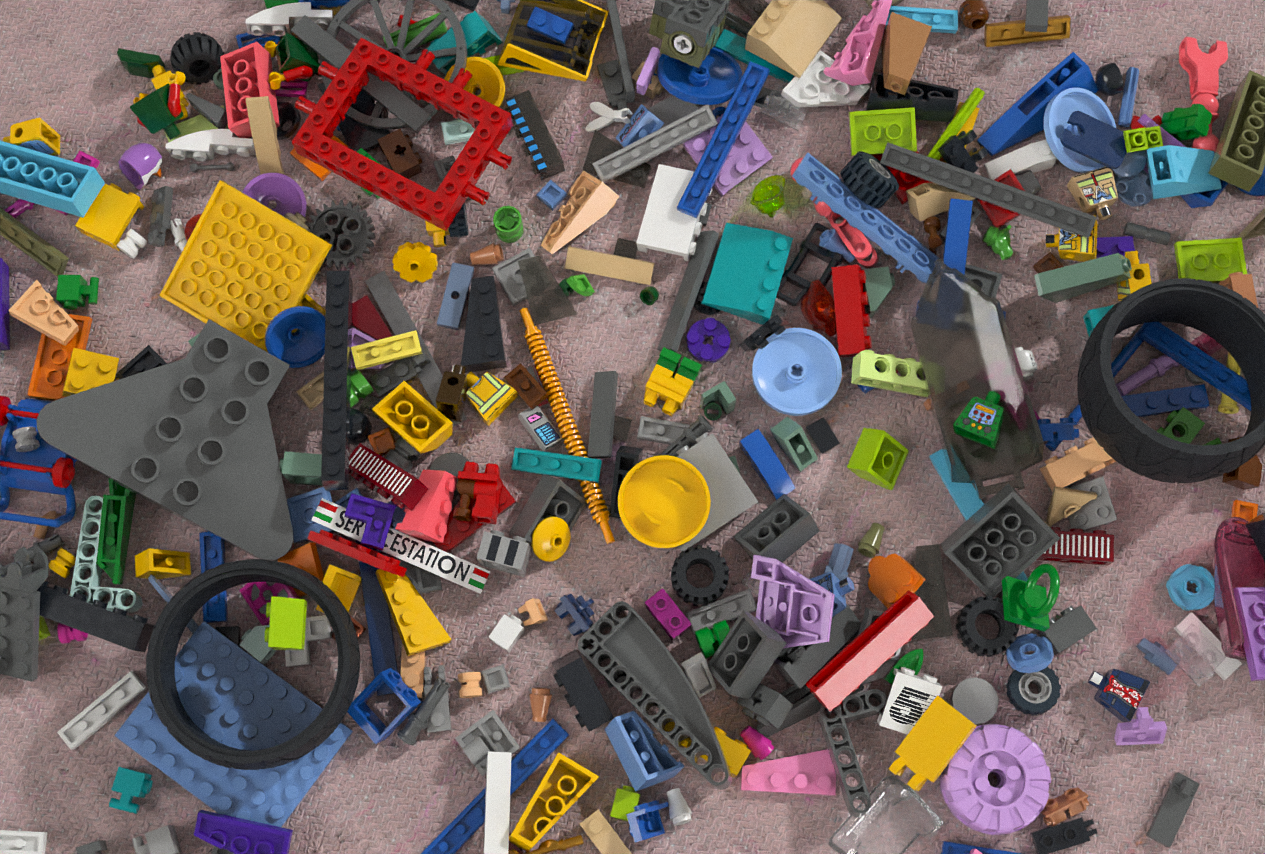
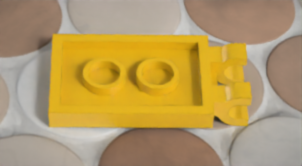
M937 695L896 749L895 753L900 757L892 763L889 770L901 777L907 767L911 769L915 775L909 780L907 785L919 792L927 779L933 783L936 781L977 725Z

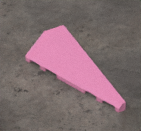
M892 0L873 1L871 4L873 9L868 16L863 15L847 37V45L842 52H837L834 55L835 61L831 67L824 69L823 72L826 76L852 86L871 82Z

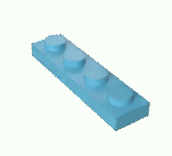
M891 6L885 25L886 29L890 15L894 12L932 26L930 32L956 34L958 31V10Z

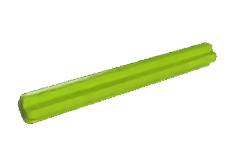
M978 87L974 88L927 157L936 160L942 157L938 149L950 136L958 134L985 94L983 90Z

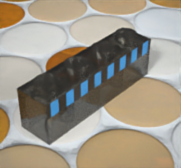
M527 90L506 99L507 108L504 110L511 113L515 124L513 127L517 139L521 138L524 143L521 147L525 156H530L532 160L530 166L534 175L538 174L542 181L565 171L564 162L530 91Z

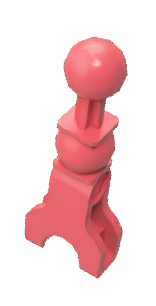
M1185 37L1179 46V63L1189 74L1191 100H1193L1191 106L1193 104H1201L1212 114L1207 136L1195 138L1192 148L1211 150L1214 153L1219 139L1212 134V123L1219 117V113H1217L1219 103L1215 97L1218 95L1219 88L1218 70L1228 59V49L1225 41L1217 40L1210 47L1209 54L1199 49L1197 39L1193 37Z
M802 158L795 160V162L792 164L790 171L791 177L795 172L796 168L798 167L799 163L801 162ZM819 201L817 205L814 203L816 212L827 218L858 262L865 268L873 267L878 262L879 256L864 234L857 228L850 226L845 218L842 223L836 224V219L841 215L834 213L825 202ZM872 253L871 260L863 261V259H865Z

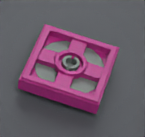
M274 582L247 583L239 590L262 626L270 625V618L266 617L267 602H271V596L300 599L293 587Z

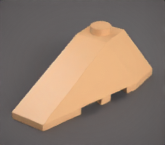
M584 170L571 186L568 192L570 198L567 204L561 205L558 221L551 224L541 244L551 254L555 253L607 214L615 206L616 200L619 198V195L607 185Z

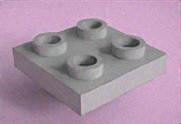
M494 710L455 738L482 776L486 775L487 752H509L513 755L521 749Z

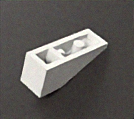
M1042 140L985 163V168L989 179L994 180L1009 169L1016 176L1024 174L1029 170L1035 173L1052 168L1057 158L1051 151L1047 140Z

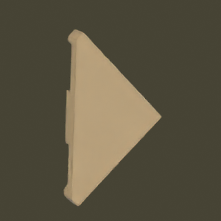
M1054 486L1046 523L1052 527L1053 524L1064 517L1067 518L1092 499H1097L1096 492Z

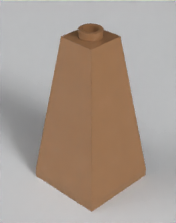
M894 12L891 13L881 42L884 88L905 95L922 56L932 26Z

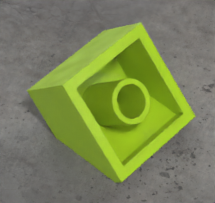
M863 428L847 468L862 479L888 490H893L909 450L884 430Z

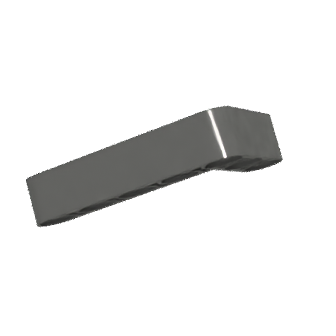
M871 689L847 696L838 707L832 710L836 716L833 719H829L824 715V711L828 709L823 705L818 714V720L847 810L855 818H862L867 814L871 807V799L846 723L877 715L882 711L886 703V696L878 689ZM876 698L880 705L872 706L868 699ZM854 704L858 711L855 713L849 712L846 705ZM839 732L843 740L835 741L832 739L831 733ZM841 754L847 755L850 763H841L838 756ZM846 778H855L858 785L850 787L846 783ZM861 800L865 804V809L857 810L853 805V801Z

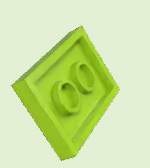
M915 108L849 112L851 156H855L859 151L870 155L883 154L887 142L913 152L917 151Z
M1242 238L1177 241L1174 244L1179 279H1199L1217 284L1228 278V275L1231 273L1242 272V274H1247Z

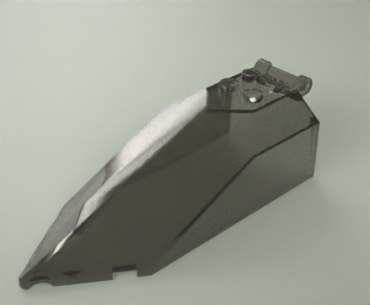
M937 259L910 326L951 481L975 483L979 500L986 498L987 495L998 493L1008 483L1014 489H1025L1021 472L1043 460L1044 441L1000 302L996 298H990L983 293L980 286L957 269H951L944 264L943 259ZM988 391H994L1001 396L997 405L1004 408V419L995 449L955 434L953 427L954 422L973 397L984 400ZM1013 474L1014 480L983 486V481Z

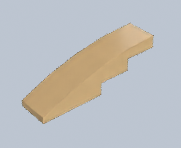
M269 97L246 98L249 123L260 173L284 174L280 159L281 151L277 139V128Z

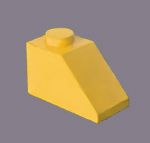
M148 548L135 555L136 578L148 579L151 574L157 579L191 575L190 552Z

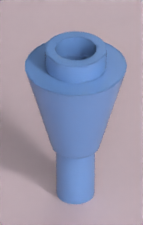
M827 229L821 234L819 238V245L842 255L849 263L855 259L853 254L846 249L845 244L835 229Z

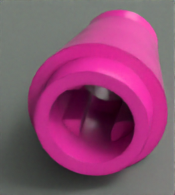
M750 725L740 733V736L755 758L758 757L760 760H763L774 749V746L771 744L772 741Z

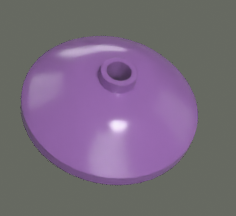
M264 173L258 175L243 190L244 194L268 208V203L272 200L275 201L276 207L270 209L282 216L286 213L295 215L298 212L305 217V195L301 187L284 174Z

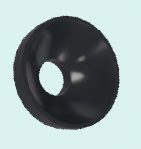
M289 102L277 103L280 126L276 127L278 140L292 136L300 125V113ZM291 121V127L288 130L284 131L283 125L286 122Z

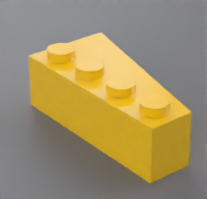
M667 723L664 730L666 732L672 731L675 728V723ZM715 726L714 730L723 749L731 776L736 777L751 750L743 742L737 739H730L726 736V732ZM686 738L681 742V745L688 748L692 740ZM707 755L700 756L704 760L708 761Z

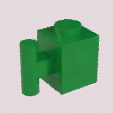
M58 275L56 300L64 308L71 310L77 309V307H85L86 296H89L88 304L96 305L99 278L91 277L90 285H87V281L81 275Z

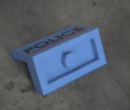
M641 104L629 119L631 122L622 128L616 139L623 147H626L659 130L664 122Z

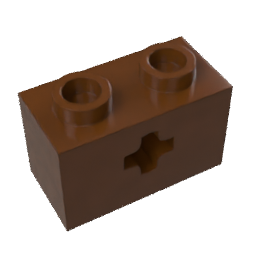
M401 129L377 140L392 171L408 179L422 172L420 164L423 161L417 151H412L411 146H413L409 135H404Z

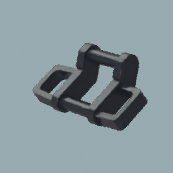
M820 223L814 224L806 240L802 241L801 249L790 268L783 273V279L780 282L776 298L791 306H796L807 292L820 296L824 295L825 287L832 276L831 267L841 265L844 257L828 249L825 250L810 242L816 231L823 233L825 230L831 229ZM808 253L829 263L818 283L810 282L796 274ZM786 281L802 289L795 299H791L780 292Z

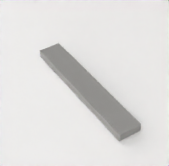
M706 105L594 162L592 165L600 180L606 183L717 126L718 123L709 105Z

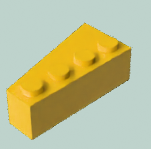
M558 752L510 834L509 841L529 852L599 776Z

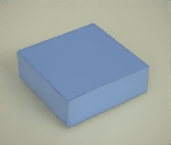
M550 180L538 192L536 197L553 211L567 196V193Z

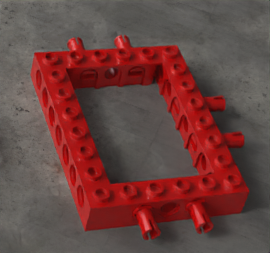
M360 38L340 69L325 61L321 63L324 67L319 66L318 74L331 79L332 82L317 104L303 96L298 97L301 102L296 100L295 108L309 116L292 140V144L297 154L447 231L467 197L481 205L486 204L484 199L488 201L490 193L475 185L489 162L505 170L508 168L507 164H511L512 157L498 151V148L513 126L511 113L464 90L473 76L468 70L464 73V68H460L452 83L426 71L435 59V55L431 51L428 52L427 49H424L416 63L412 64ZM367 71L379 77L381 81L384 82L385 80L397 86L398 90H405L416 96V99H422L434 105L435 109H442L452 114L453 118H459L471 124L475 129L435 193L332 140L334 130L340 121L345 119L344 115L352 103L355 104L357 101L356 97L363 86H367L369 82Z

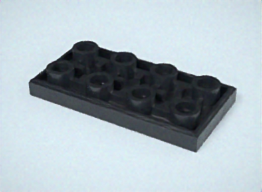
M324 82L318 84L322 95L326 91ZM361 89L356 97L357 101L355 104L352 103L351 107L365 115L371 116L375 102L370 95ZM347 114L344 115L345 119L341 120L338 124L349 148L356 152L360 148L368 152L379 147L377 140L390 134L388 129L366 126L355 121Z

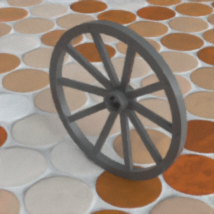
M350 0L335 15L326 31L336 39L342 28L358 40L363 38L381 47L345 23L354 12L371 2L388 46L385 50L409 62H416L422 53L409 54L447 18L455 34L456 47L431 52L435 55V58L456 55L455 67L449 80L451 83L459 73L460 68L465 69L467 44L464 31L452 9L443 0H425L438 8L441 13L405 48V40L415 0H407L397 46L393 43L377 0ZM320 56V66L324 67L321 63L327 61ZM322 75L325 88L327 89L332 80ZM403 90V94L413 101L411 94ZM376 102L371 116L365 115L351 106L346 112L355 121L372 128L394 130L408 127L398 118H379L383 106ZM432 104L423 108L431 117L441 110L435 109Z

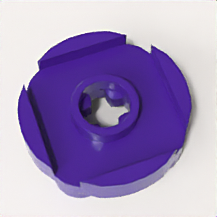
M712 317L694 323L690 327L686 338L687 349L690 355L697 361L709 363L721 360L727 354L731 342L726 326ZM704 337H712L713 345L710 346L708 343L704 345Z

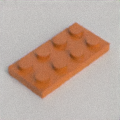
M68 314L78 325L79 331L66 346L41 333L27 396L52 401L64 398L62 393L73 348L86 350L92 324L90 317Z

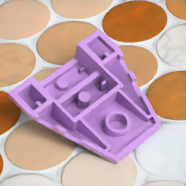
M754 555L751 578L760 580L756 618L773 628L787 643L784 648L829 642L835 594L777 559Z

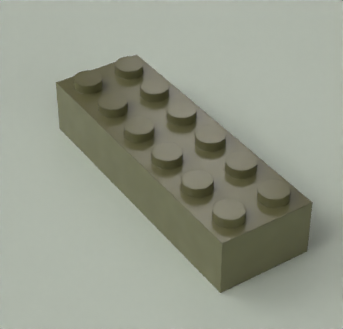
M1249 70L1237 87L1208 174L1248 192L1262 176L1265 166V77Z

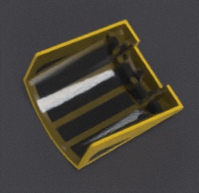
M520 0L497 65L586 81L609 11L583 0ZM535 6L574 24L566 44H562L527 28L526 25Z

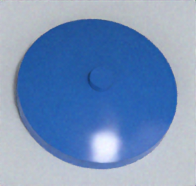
M713 47L699 68L662 54L658 62L657 76L661 85L675 97L693 104L715 105L724 103L732 98L742 78V70L731 55L717 47Z

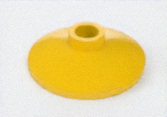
M548 517L536 526L532 535V549L539 559L546 562L555 561L566 552L571 537L568 524L559 517Z

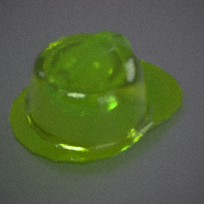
M774 175L760 181L753 190L750 204L755 205L760 213L768 214L770 218H773L777 210L785 204L783 192L785 178L781 175Z

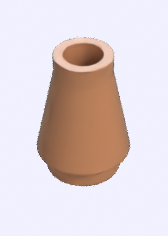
M492 243L470 253L473 266L499 264L500 261H504L500 244L495 245Z
M533 687L532 693H529L533 716L532 721L546 722L552 698L550 688Z

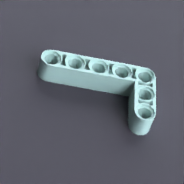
M97 495L91 496L86 500L70 594L74 595V592L81 594L87 592V600L90 602H94V599L102 601L106 594H110L107 608L113 610L114 607L127 610L128 613L136 612L142 606V598L138 593L129 589L100 587L102 569L96 562L102 509L95 512V506L99 503L103 505V498ZM98 525L97 533L91 535V529ZM94 547V554L91 557H88V550ZM91 569V576L84 580V573ZM129 596H133L132 604L126 606V598Z

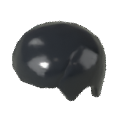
M1116 63L1105 64L1098 69L1095 74V83L1097 89L1103 95L1114 96L1123 92L1124 83Z
M352 408L350 409V444L358 445L365 442L368 436L371 435L372 424L364 412Z

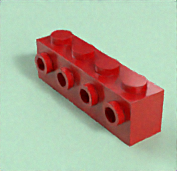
M858 264L831 267L838 352L842 358L853 357L863 350L872 348L870 335L867 336L866 328L870 327L869 314H865L868 296L867 292H863L866 274L865 270H862Z

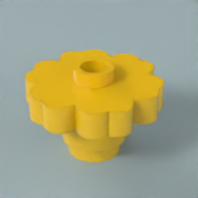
M406 242L398 247L397 253L393 256V269L400 272V278L408 282H414L417 279L423 283L431 279L433 272L437 270V255L430 253V246L424 245L422 242L413 244Z

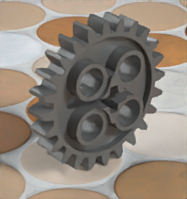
M340 200L337 206L332 201L329 208L324 203V210L315 209L318 215H310L313 222L306 223L310 229L309 232L323 240L331 239L329 243L332 244V247L322 265L327 261L328 268L335 264L337 270L340 269L341 264H344L346 269H348L350 262L357 266L356 259L359 258L364 261L362 254L370 255L367 247H374L371 239H375L376 236L372 232L375 230V227L371 224L373 222L371 217H367L366 210L361 211L360 205H356L353 208L351 201L348 202L347 206L344 205L343 200ZM331 220H338L336 224L329 225V222ZM352 225H358V226H359V227H358L356 230H354V231H350V230H349V228H350ZM347 244L352 245L349 250H342L343 246Z

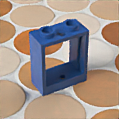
M389 668L379 673L351 703L347 712L375 744H378L387 739L419 706L421 701L417 698L416 692L408 688L402 681L400 674ZM384 683L406 705L387 727L366 704L369 698Z

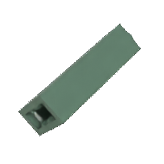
M1116 253L1034 275L1038 295L1058 303L1130 279L1129 271L1132 268L1128 258Z

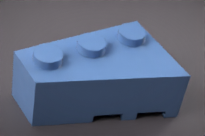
M635 711L615 717L604 729L635 792L674 778L684 767L680 761L677 762L668 752L669 748L665 744L662 746L653 736L654 732Z

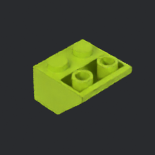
M271 596V602H267L266 617L270 618V626L265 628L264 636L265 642H268V647L274 650H304L307 601L305 599Z

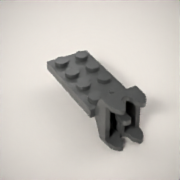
M26 547L17 550L14 562L3 567L0 563V674L30 682L38 678L40 592L37 589L48 578L49 571L48 559L43 551H39L36 554L34 564H31L29 561V553Z

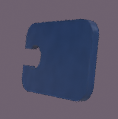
M1081 111L1073 112L1067 123L1079 126L1083 130V136H1075L1071 131L1064 129L1060 139L1062 145L1110 169L1119 168L1127 152L1123 131Z

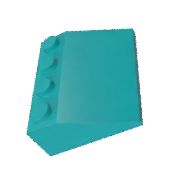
M726 223L701 304L761 325L766 323L770 319L793 238L770 230Z

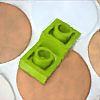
M1160 126L1123 131L1127 153L1147 151L1148 148L1163 146Z

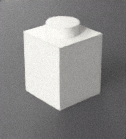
M504 614L489 635V639L507 652H510L525 631L524 627L521 626L523 622L514 615H511L509 618Z

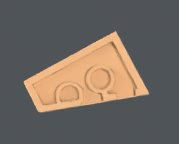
M38 280L8 310L10 316L64 346L79 331L78 325L63 308L59 307L53 297L42 288Z

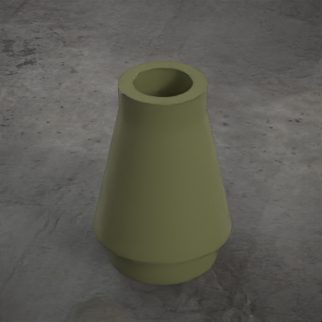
M872 523L869 530L858 543L859 553L869 558H874L876 554H879L885 530L884 526L879 523Z

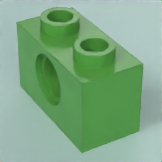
M1182 407L1177 412L1173 410L1165 420L1168 424L1164 428L1160 427L1157 432L1168 438L1190 444L1205 423ZM1172 429H1176L1180 433V438L1173 435Z

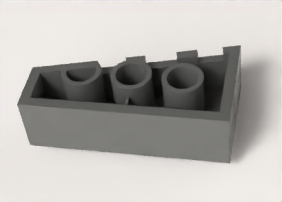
M846 604L844 610L832 617L829 642L783 648L773 665L785 681L801 689L849 639L858 634L861 622Z

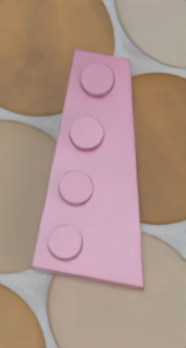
M826 749L742 766L741 790L835 796L836 773L829 751Z

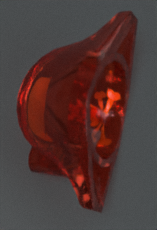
M819 279L811 282L807 295L802 298L801 311L805 320L813 326V329H821L828 336H833L837 334L834 300Z

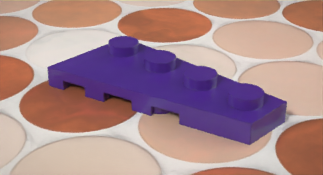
M200 810L197 815L194 836L220 849L224 848L233 854H288L293 830Z

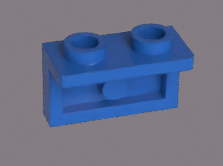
M659 800L644 803L635 806V812L626 814L629 822V831L635 843L665 833L658 810L669 807L668 802L660 804Z

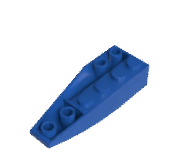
M1072 52L1009 108L977 140V143L981 147H985L987 152L993 156L1043 131L1045 110L1055 95L1069 88H1083L1094 94L1098 92L1089 66Z

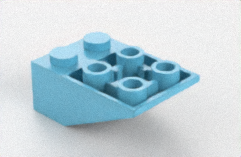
M1172 145L1148 148L1146 164L1153 199L1221 189L1220 179L1208 174L1215 154L1214 151Z

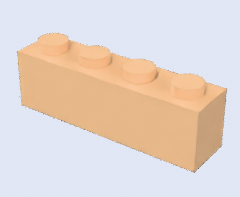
M1092 437L1084 441V447L1078 449L1077 446H1074L1064 451L1066 456L1058 459L1056 455L1044 461L1046 466L1040 468V471L1053 492L1054 486L1064 488L1116 461Z

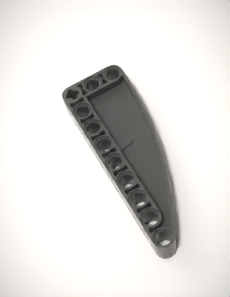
M623 601L615 603L581 636L578 641V649L713 787L719 790L728 788L732 782L729 766L714 727L694 688L669 650L642 617L628 603ZM628 611V615L625 618H618L620 612ZM612 627L609 634L602 635L604 628ZM590 644L594 647L590 650L587 646ZM604 659H611L607 667H601ZM619 675H627L626 680L624 682L617 683V678ZM636 690L643 691L642 696L640 698H632L633 693ZM652 706L659 707V710L655 715L648 714V711ZM669 722H674L675 728L670 732H666L664 730L665 725ZM684 739H691L692 743L688 748H681V742ZM701 755L708 756V762L704 765L697 764V760ZM725 772L723 781H714L716 773Z

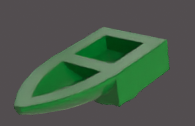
M916 649L905 654L900 660L896 661L883 679L892 685L895 678L894 668L901 670V667L914 670V675H918L923 663V649Z

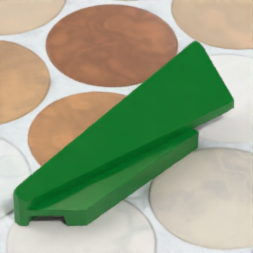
M109 478V495H103L96 563L113 580V584H123L136 494Z

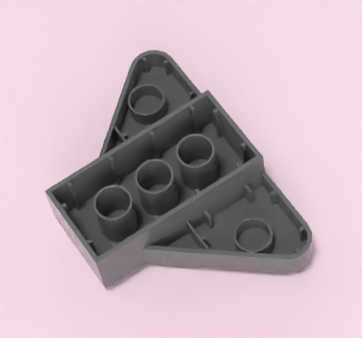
M211 320L207 321L186 358L46 404L39 412L36 420L37 430L41 438L51 447L114 480L115 483L192 525L201 527L258 559L277 560L284 556L292 546L293 530L267 407L290 365Z

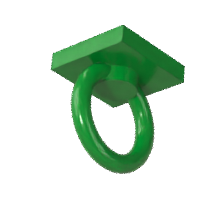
M1039 565L1030 574L1027 582L1009 576L1002 579L1004 620L1043 632L1050 628L1048 613L1057 600L1060 588L1059 574L1053 565ZM1044 573H1048L1050 577L1048 596L1046 587L1036 585L1038 579Z

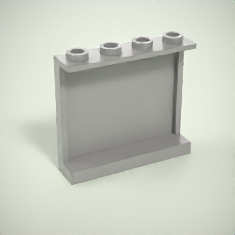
M704 433L695 439L697 444L691 448L686 445L676 452L678 458L691 463L702 474L708 485L711 499L710 512L705 525L694 538L678 546L681 552L693 546L758 502L713 433L709 436L707 433Z

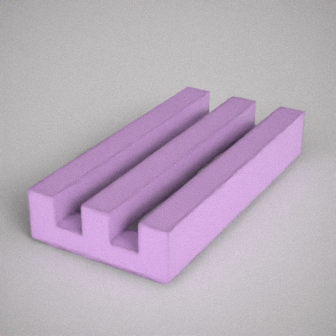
M652 47L636 83V93L644 95L659 62L660 51L658 48Z

